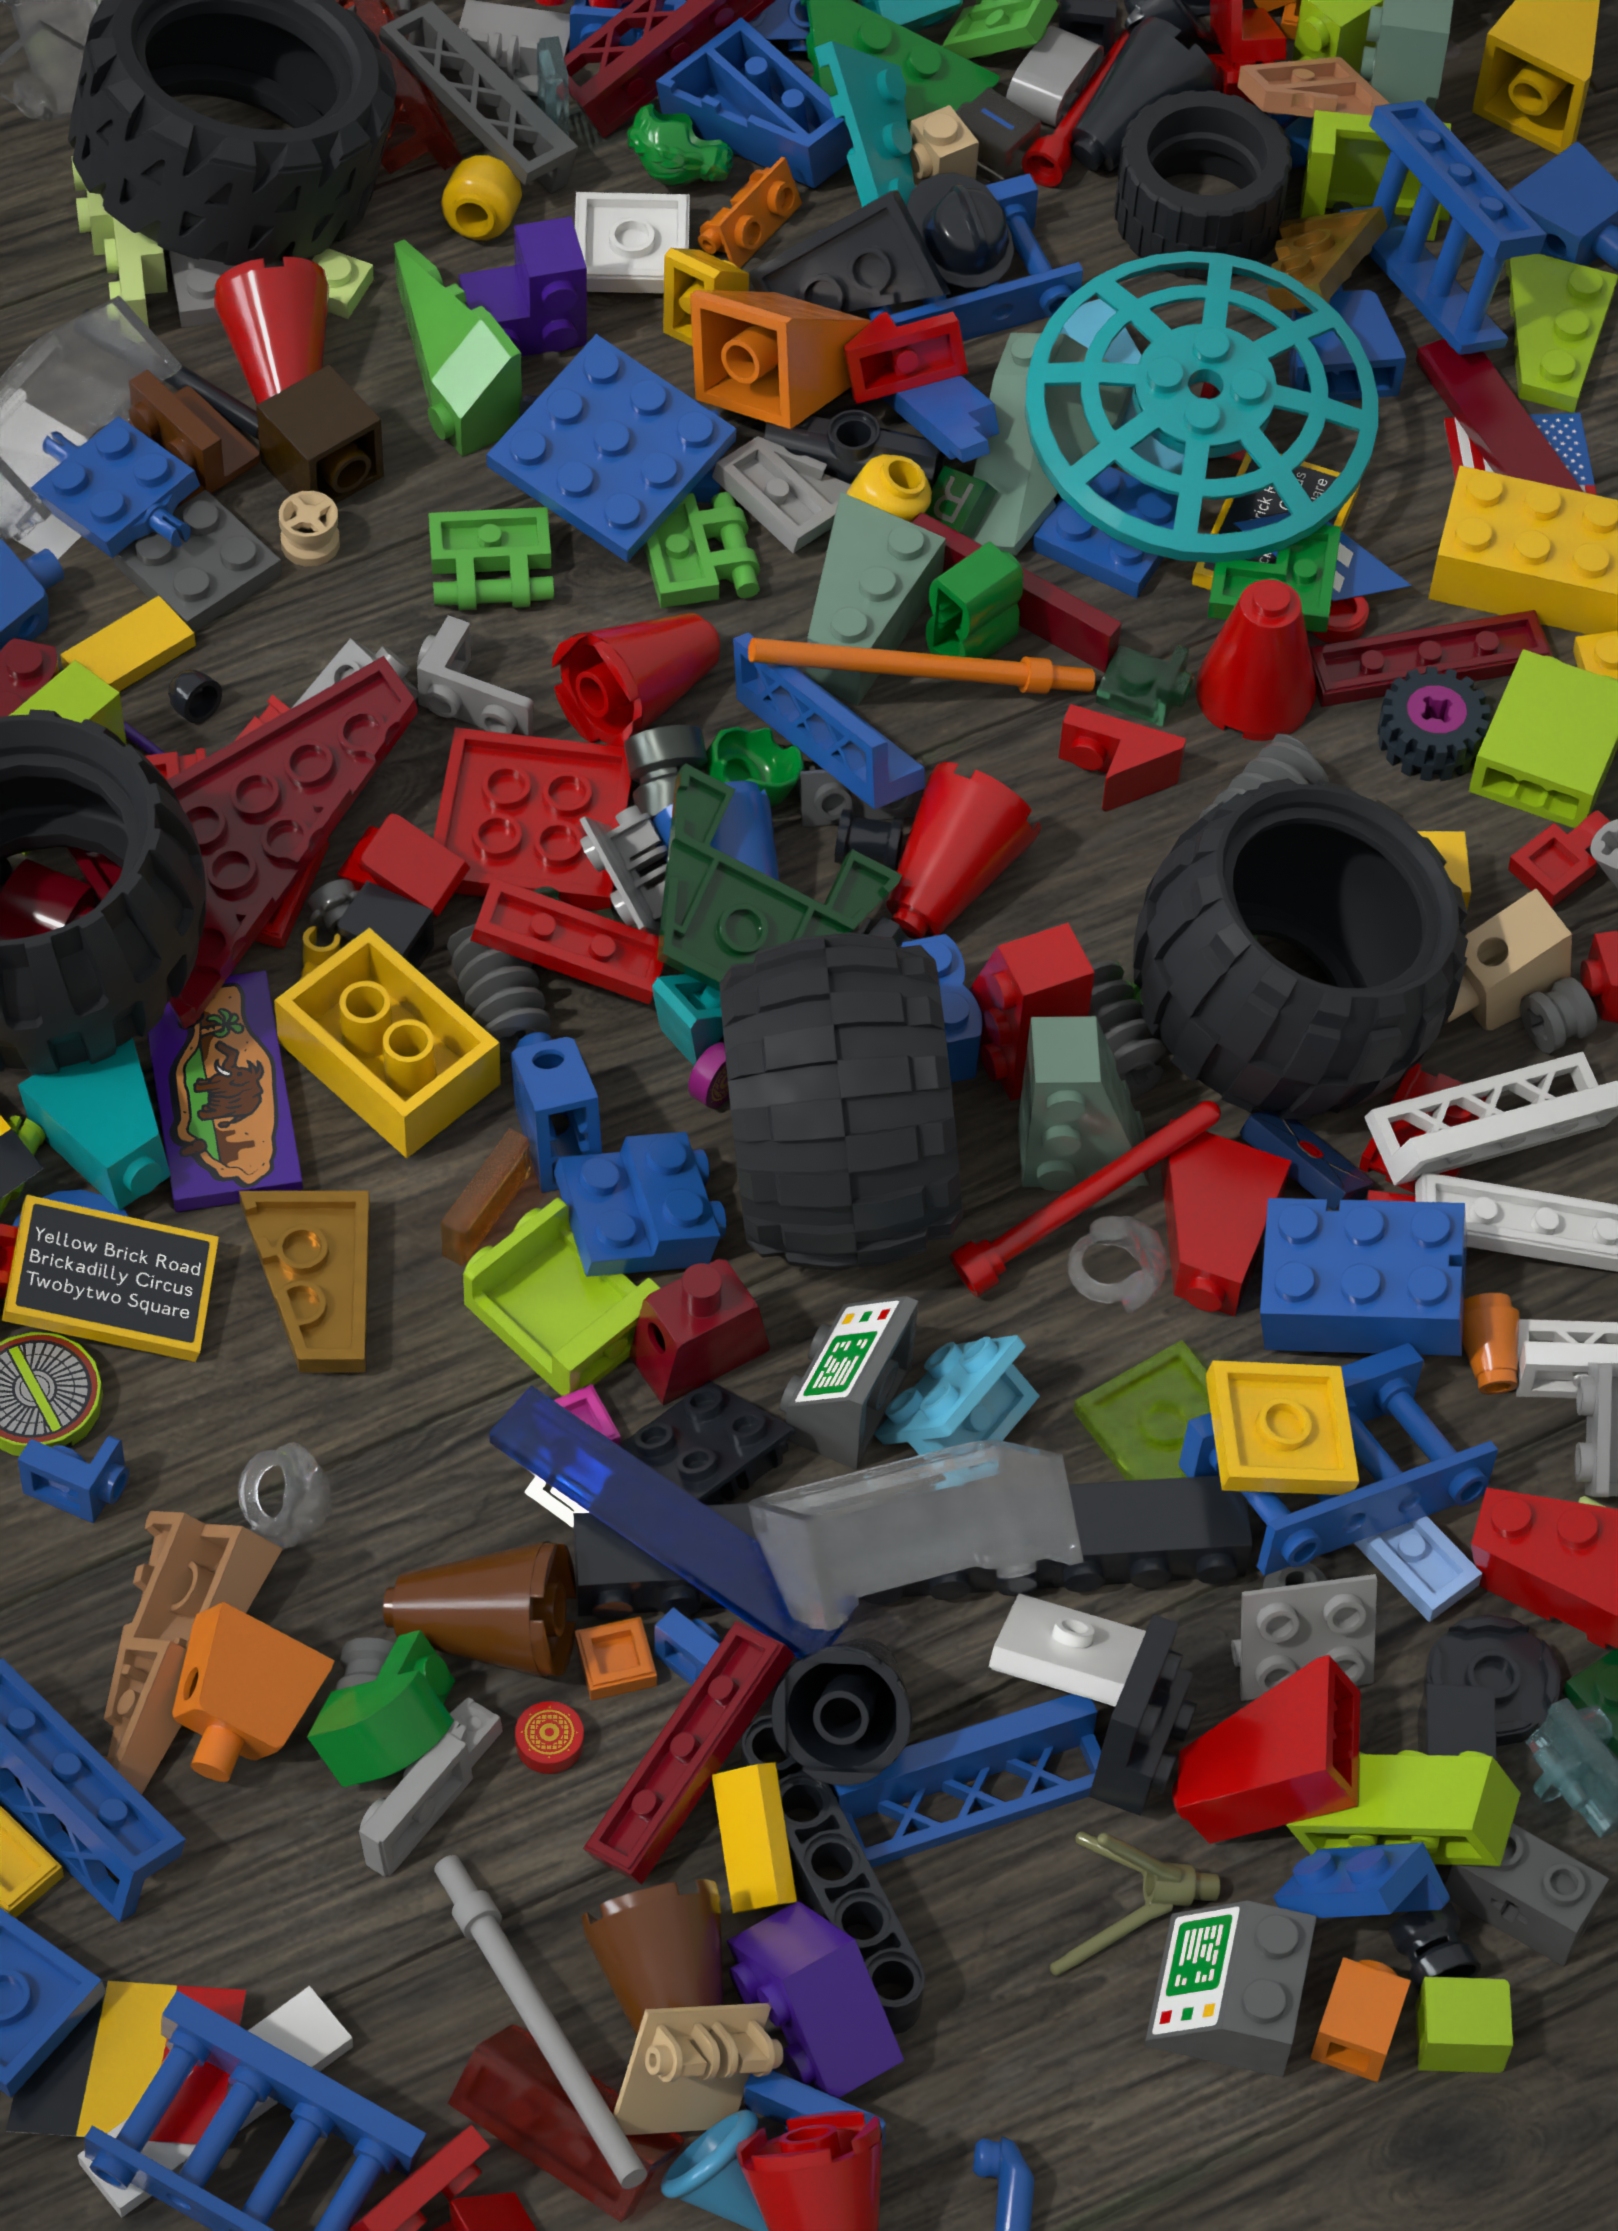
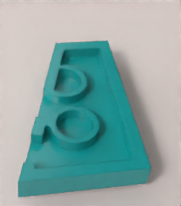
M834 41L814 47L820 68L830 66L838 95L829 98L835 119L843 118L854 147L849 150L847 159L861 206L864 207L890 191L898 190L907 207L910 194L916 186L913 179L910 152L912 149V138L908 130L904 98L906 95V84L902 76L901 66Z

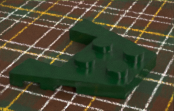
M685 763L679 770L675 780L657 960L720 991V982L730 966L754 962L756 952L796 938L851 933L899 883L902 874L852 849L846 855L826 901L822 904L711 847L710 843L736 789Z

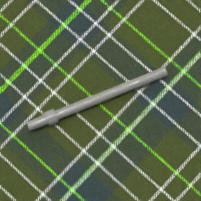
M450 1855L444 1857L436 1864L434 1871L454 1903L452 1916L464 1936L469 1940H476L622 2188L631 2189L638 2186L647 2177L645 2167L501 1929V1913L489 1893L477 1889L458 1856Z

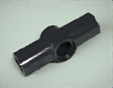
M862 410L843 411L833 418L812 414L792 429L766 422L764 439L784 446L787 451L794 455H806L827 464L826 470H829L831 477L849 484L853 483L871 458L886 454L904 456L916 462L924 471L932 489L942 471L946 456L925 437L880 428L877 419L870 413Z

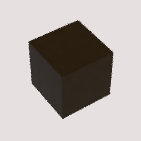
M330 365L321 368L256 405L261 463L291 495L301 491H316L327 495L337 504L384 477L381 419Z

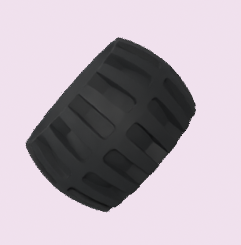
M30 709L28 715L0 717V860L37 849L75 847L105 855L120 866L122 871L120 878L99 905L81 918L43 934L12 940H0V1072H3L5 1067L28 1069L34 1075L59 1073L60 1067L87 1060L94 1064L115 1055L117 1047L126 1043L137 1034L141 1037L146 1035L160 1022L165 1012L166 1004L171 997L178 998L189 979L197 958L198 945L205 924L206 883L201 850L194 828L172 787L160 771L140 751L130 744L126 746L116 734L106 727L88 719H84L80 723L62 718L56 711Z

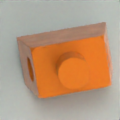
M225 1602L198 1613L192 1625L172 1711L173 1718L177 1723L202 1735L190 1764L191 1768L206 1778L227 1782L231 1777L239 1755L256 1761L278 1752L286 1743L331 1671L335 1660Z

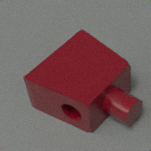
M717 1259L709 1264L698 1263L688 1267L683 1273L682 1278L650 1293L643 1300L629 1357L660 1403L664 1406L699 1388L707 1381H712L765 1354L770 1350V1345L759 1307L728 1261Z

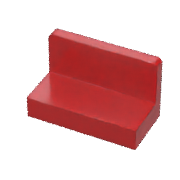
M1210 0V34L1231 63L1286 60V36L1265 8L1242 9L1243 0Z

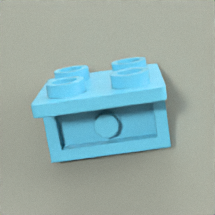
M1018 1335L994 1339L983 1337L974 1342L961 1344L949 1342L943 1345L926 1361L924 1368L927 1372L914 1387L903 1391L891 1401L885 1411L888 1418L874 1435L883 1445L908 1442L948 1489L963 1488L1040 1397L1012 1364L1026 1345Z

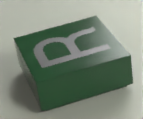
M944 466L931 489V503L924 514L971 539L997 490L986 481Z

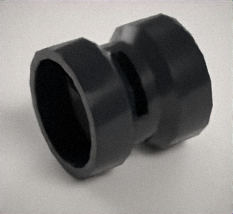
M1450 1902L1441 1910L1409 1911L1397 1919L1389 1928V1935L1397 1952L1407 1956L1412 1965L1409 1977L1418 1995L1424 1977L1474 1978L1481 1970V1963L1472 1945L1462 1942L1458 1934L1461 1924Z

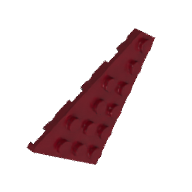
M385 656L380 657L167 780L194 828L201 850L206 883V916L198 945L197 958L190 977L179 997H171L167 1003L184 1029L196 1023L418 713L414 697ZM66 847L68 854L87 883L92 886L93 892L101 902L120 878L122 868L103 854L75 847Z

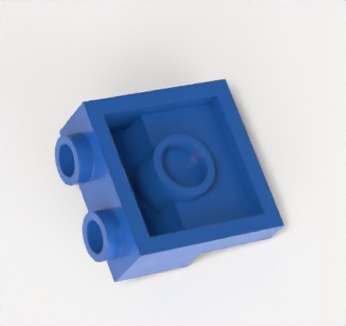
M687 1132L626 1136L620 1152L563 1156L558 1158L554 1175L561 1198L569 1206V1224L586 1277L688 1268L698 1263H710L719 1239H723L725 1236L726 1215L720 1201H709L705 1190L709 1179L708 1159L703 1149L691 1148Z

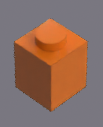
M1343 1957L1310 2059L1378 2082L1411 1980L1397 1976L1393 1969L1383 1963L1373 1960H1360L1356 1962Z

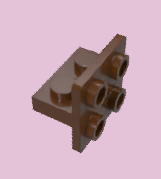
M148 369L129 380L131 398L129 417L131 421L128 423L194 469L200 486L182 500L176 508L205 489L212 494L260 462L259 450L192 387L186 386L173 394Z

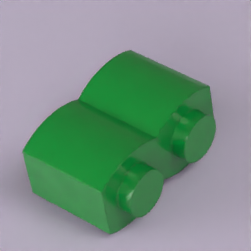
M989 541L933 580L929 589V602L933 616L926 625V640L931 654L987 659L1016 638L1019 630L1020 615L1017 603L1023 593L1024 574L1021 565L1012 554L1007 551H1001Z

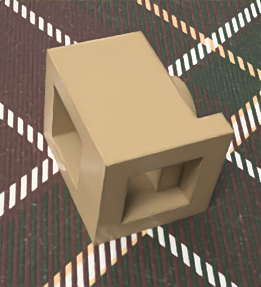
M950 105L911 120L912 149L910 152L915 186L936 174L956 173L972 177L976 180L979 141Z

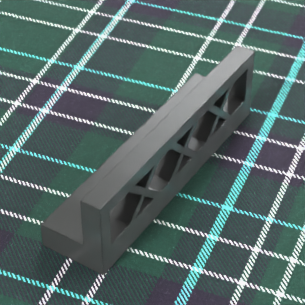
M433 1L381 26L378 39L498 159L504 161L512 173L524 185L537 179L550 193L568 185L578 146ZM407 34H409L408 40L404 37Z

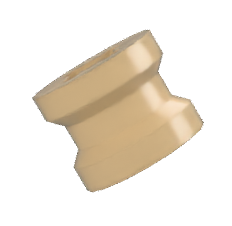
M301 491L290 495L283 501L279 509V526L282 530L281 549L285 557L294 564L304 567L328 563L336 556L340 548L339 530L337 528L338 508L334 501L327 495L316 491Z

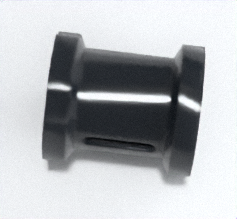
M843 808L836 838L834 863L842 864L846 855L853 849L896 871L902 846L904 818L894 817L891 822L854 816L853 810Z

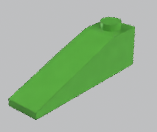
M403 239L394 243L396 284L429 403V421L437 436L442 440L448 438L461 457H464L499 441L519 419V405L522 397L521 352L495 318L484 307L479 306L470 310L464 303L467 302L465 291L456 283L445 288L437 267Z

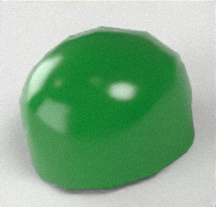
M736 726L720 730L706 751L708 763L705 771L707 775L723 783L733 781H752L757 783L760 792L765 789L771 808H774L786 798L800 778V772L805 770L802 752L798 746L793 745L786 749L781 748L774 741L771 728L748 731Z

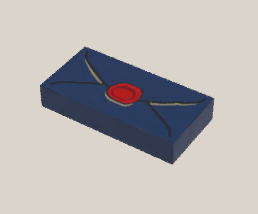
M1265 1110L1249 1115L1239 1132L1242 1135L1241 1137L1254 1148L1291 1160L1289 1176L1317 1199H1327V1206L1332 1211L1339 1209L1340 1200H1364L1368 1190H1371L1375 1183L1296 1119H1281L1275 1112Z

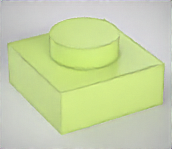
M328 248L321 254L315 255L312 261L320 265L325 270L330 290L328 312L349 319L374 280L373 264Z

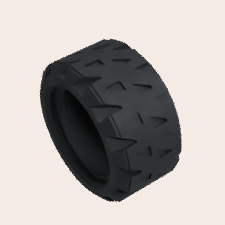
M103 0L89 24L71 113L68 141L71 147L74 148L72 160L89 193L100 194L104 199L102 205L104 210L133 233L139 232L156 241L158 246L197 260L201 258L222 262L228 266H237L244 262L263 258L264 265L266 266L275 261H283V257L306 259L321 254L330 247L333 241L340 242L346 238L363 219L368 202L371 201L393 119L397 85L389 57L380 51V43L377 40V36L355 12L345 9L335 0ZM202 95L242 102L277 117L293 129L264 130L227 124L197 113L172 97Z

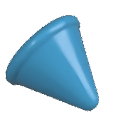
M750 2110L735 2112L720 2120L699 2136L676 2158L664 2174L660 2184L662 2194L667 2198L680 2199L752 2231H769L739 2165L736 2151L738 2143L749 2138L757 2130L758 2118L756 2113Z

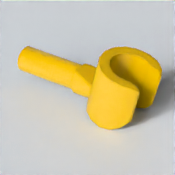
M309 927L304 932L302 944V962L304 967L300 980L340 950V935L338 933L334 936V941L331 945L318 947L316 946L317 927Z

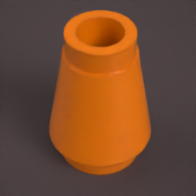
M1484 1293L1464 1299L1462 1343L1474 1377L1478 1382L1479 1392L1483 1394L1506 1393L1518 1386L1516 1375L1518 1373L1520 1312L1512 1307L1511 1298L1507 1294Z

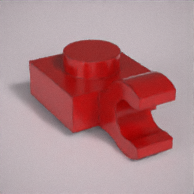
M1597 810L1587 816L1568 834L1553 823L1510 856L1508 870L1531 891L1537 889L1550 907L1553 908L1595 875L1597 862L1591 854V842L1595 834L1611 821Z

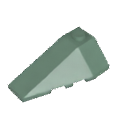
M1010 333L994 374L989 398L995 405L999 434L986 438L990 454L977 458L973 475L975 478L988 482L997 490V493L971 539L981 545L991 541L1001 551H1007L1012 555H1017L1055 509L1054 497L1058 493L1042 471L1030 443L1025 418L1026 378L1034 347L1042 333ZM1059 334L1052 347L1048 363L1084 362L1088 348L1066 334ZM1081 385L1045 386L1044 400L1050 428L1061 453L1072 466L1098 444L1084 416L1080 396ZM1099 385L1102 407L1110 425L1116 431L1121 427L1133 394V387Z

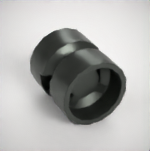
M670 725L657 727L635 734L624 742L629 777L640 783V786L633 793L634 804L638 806L641 814L649 813L651 821L659 812L673 803L676 776L683 765L686 763L702 771L708 763L702 729L698 726Z

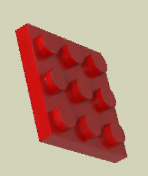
M455 727L433 837L434 840L465 860L470 866V870L454 893L486 897L491 880L494 877L578 908L611 912L613 903L610 894L615 892V885L607 870L604 869L598 872L585 854L580 839L587 836V833L579 819L585 816L610 825L613 829L620 826L615 816L629 808L633 780L629 777L624 747Z

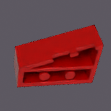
M1069 923L998 945L969 989L977 1000L982 1013L981 1058L984 1068L993 1082L1000 1080L1010 1101L1021 1098L1031 1017H1089L1095 972Z
M1486 1487L1471 1542L1474 1565L1482 1572L1479 1587L1550 1622L1555 1617L1585 1632L1588 1641L1604 1649L1608 1645L1618 1649V1509Z

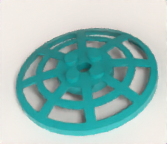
M1185 251L1156 254L1123 263L1094 277L1066 299L1049 319L1034 347L1026 378L1025 418L1030 443L1042 471L1061 498L1087 522L1110 537L1146 553L1180 561L1218 563L1252 559L1282 550L1312 535L1337 515L1357 490L1370 463L1378 430V393L1372 367L1359 339L1341 315L1317 293L1304 287L1302 283L1288 274L1257 261L1223 253ZM1186 268L1208 270L1207 286L1188 285L1170 287L1149 293L1140 298H1136L1118 284L1124 280L1157 271ZM1232 274L1253 278L1274 288H1286L1313 313L1292 321L1283 312L1267 302L1244 292L1230 289ZM1096 295L1116 311L1096 333L1087 350L1084 362L1048 363L1052 347L1064 324L1088 300ZM1205 301L1202 324L1185 325L1172 330L1151 311L1176 302ZM1228 305L1237 306L1256 314L1272 324L1276 330L1253 342L1241 333L1226 328ZM1129 324H1132L1151 343L1143 352L1138 364L1103 362V358L1112 341ZM1333 331L1349 352L1357 369L1360 382L1362 409L1328 398V384L1324 366L1315 347L1310 342L1311 339ZM1295 348L1306 368L1310 392L1277 385L1275 372L1269 360ZM1198 382H1207L1214 385L1219 390L1220 395L1213 399L1198 398L1190 391L1189 387ZM1081 385L1080 396L1084 416L1094 438L1099 444L1072 466L1061 453L1050 428L1044 400L1045 386ZM1099 385L1133 387V404L1137 416L1115 431L1110 425L1102 407ZM1274 408L1308 416L1299 437L1282 455L1278 453L1263 433L1270 422ZM1325 421L1358 432L1356 446L1344 470L1331 486L1312 502L1293 474V471L1300 467L1313 451L1323 431ZM1149 436H1152L1167 448L1184 454L1182 474H1175L1157 467L1137 455L1132 449ZM1243 449L1248 452L1260 468L1254 472L1236 477L1205 479L1208 458L1227 456ZM1115 462L1122 470L1142 483L1165 493L1178 496L1174 529L1153 525L1125 513L1099 496L1088 484ZM1273 486L1291 513L1290 516L1279 522L1249 531L1223 534L1197 533L1202 499L1238 498Z

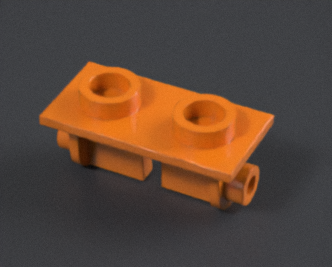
M781 157L771 168L755 170L750 175L749 181L730 200L732 208L723 207L710 221H706L700 227L698 243L709 254H714L716 251L726 253L729 262L735 264L740 269L802 204L786 157Z

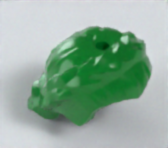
M653 104L645 105L639 109L635 116L634 124L627 131L628 148L635 151L649 176L661 184L670 186L687 185L698 179L723 182L728 177L733 166V151L730 145L720 139L700 140L693 132L690 116L685 113L663 114L656 111Z

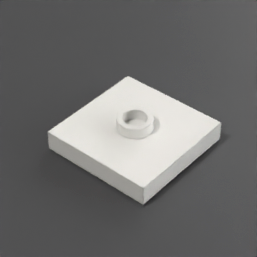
M576 192L575 230L587 267V292L664 293V255L670 247L689 249L690 195Z
M1019 1593L994 1644L989 1667L995 1671L1116 1706L1146 1631Z

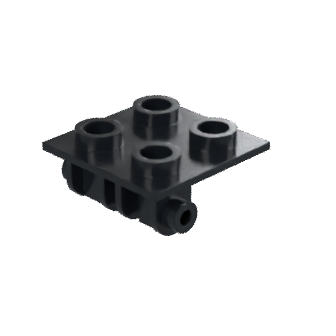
M709 1380L698 1389L690 1392L684 1399L651 1423L640 1428L633 1436L613 1449L611 1453L616 1459L676 1493L678 1500L673 1502L672 1508L724 1505L722 1497L728 1501L734 1500L739 1496V1488L742 1490L749 1489L756 1480L772 1468H777L783 1463V1455L789 1450L786 1439L795 1434V1430L792 1426Z

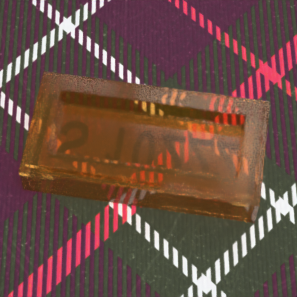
M509 1128L441 1221L443 1257L460 1266L463 1263H467L531 1174L530 1143L528 1137Z

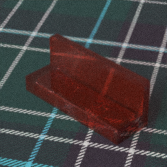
M515 2024L509 2025L476 2045L447 2103L621 2223L634 2214L656 2169L675 2156L684 2143V2138L676 2132L625 2135L645 2167L647 2177L634 2188H622L533 2036ZM589 2074L613 2114L619 2094Z

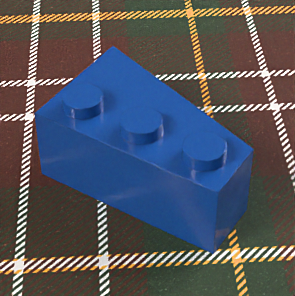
M742 17L656 80L661 112L663 114L685 113L689 115L696 137L705 141L723 140L730 145L734 154L766 168H771L781 157H786L793 179L807 186L817 187L848 163L847 154L854 146L849 129L843 118L835 119L829 99L830 96Z

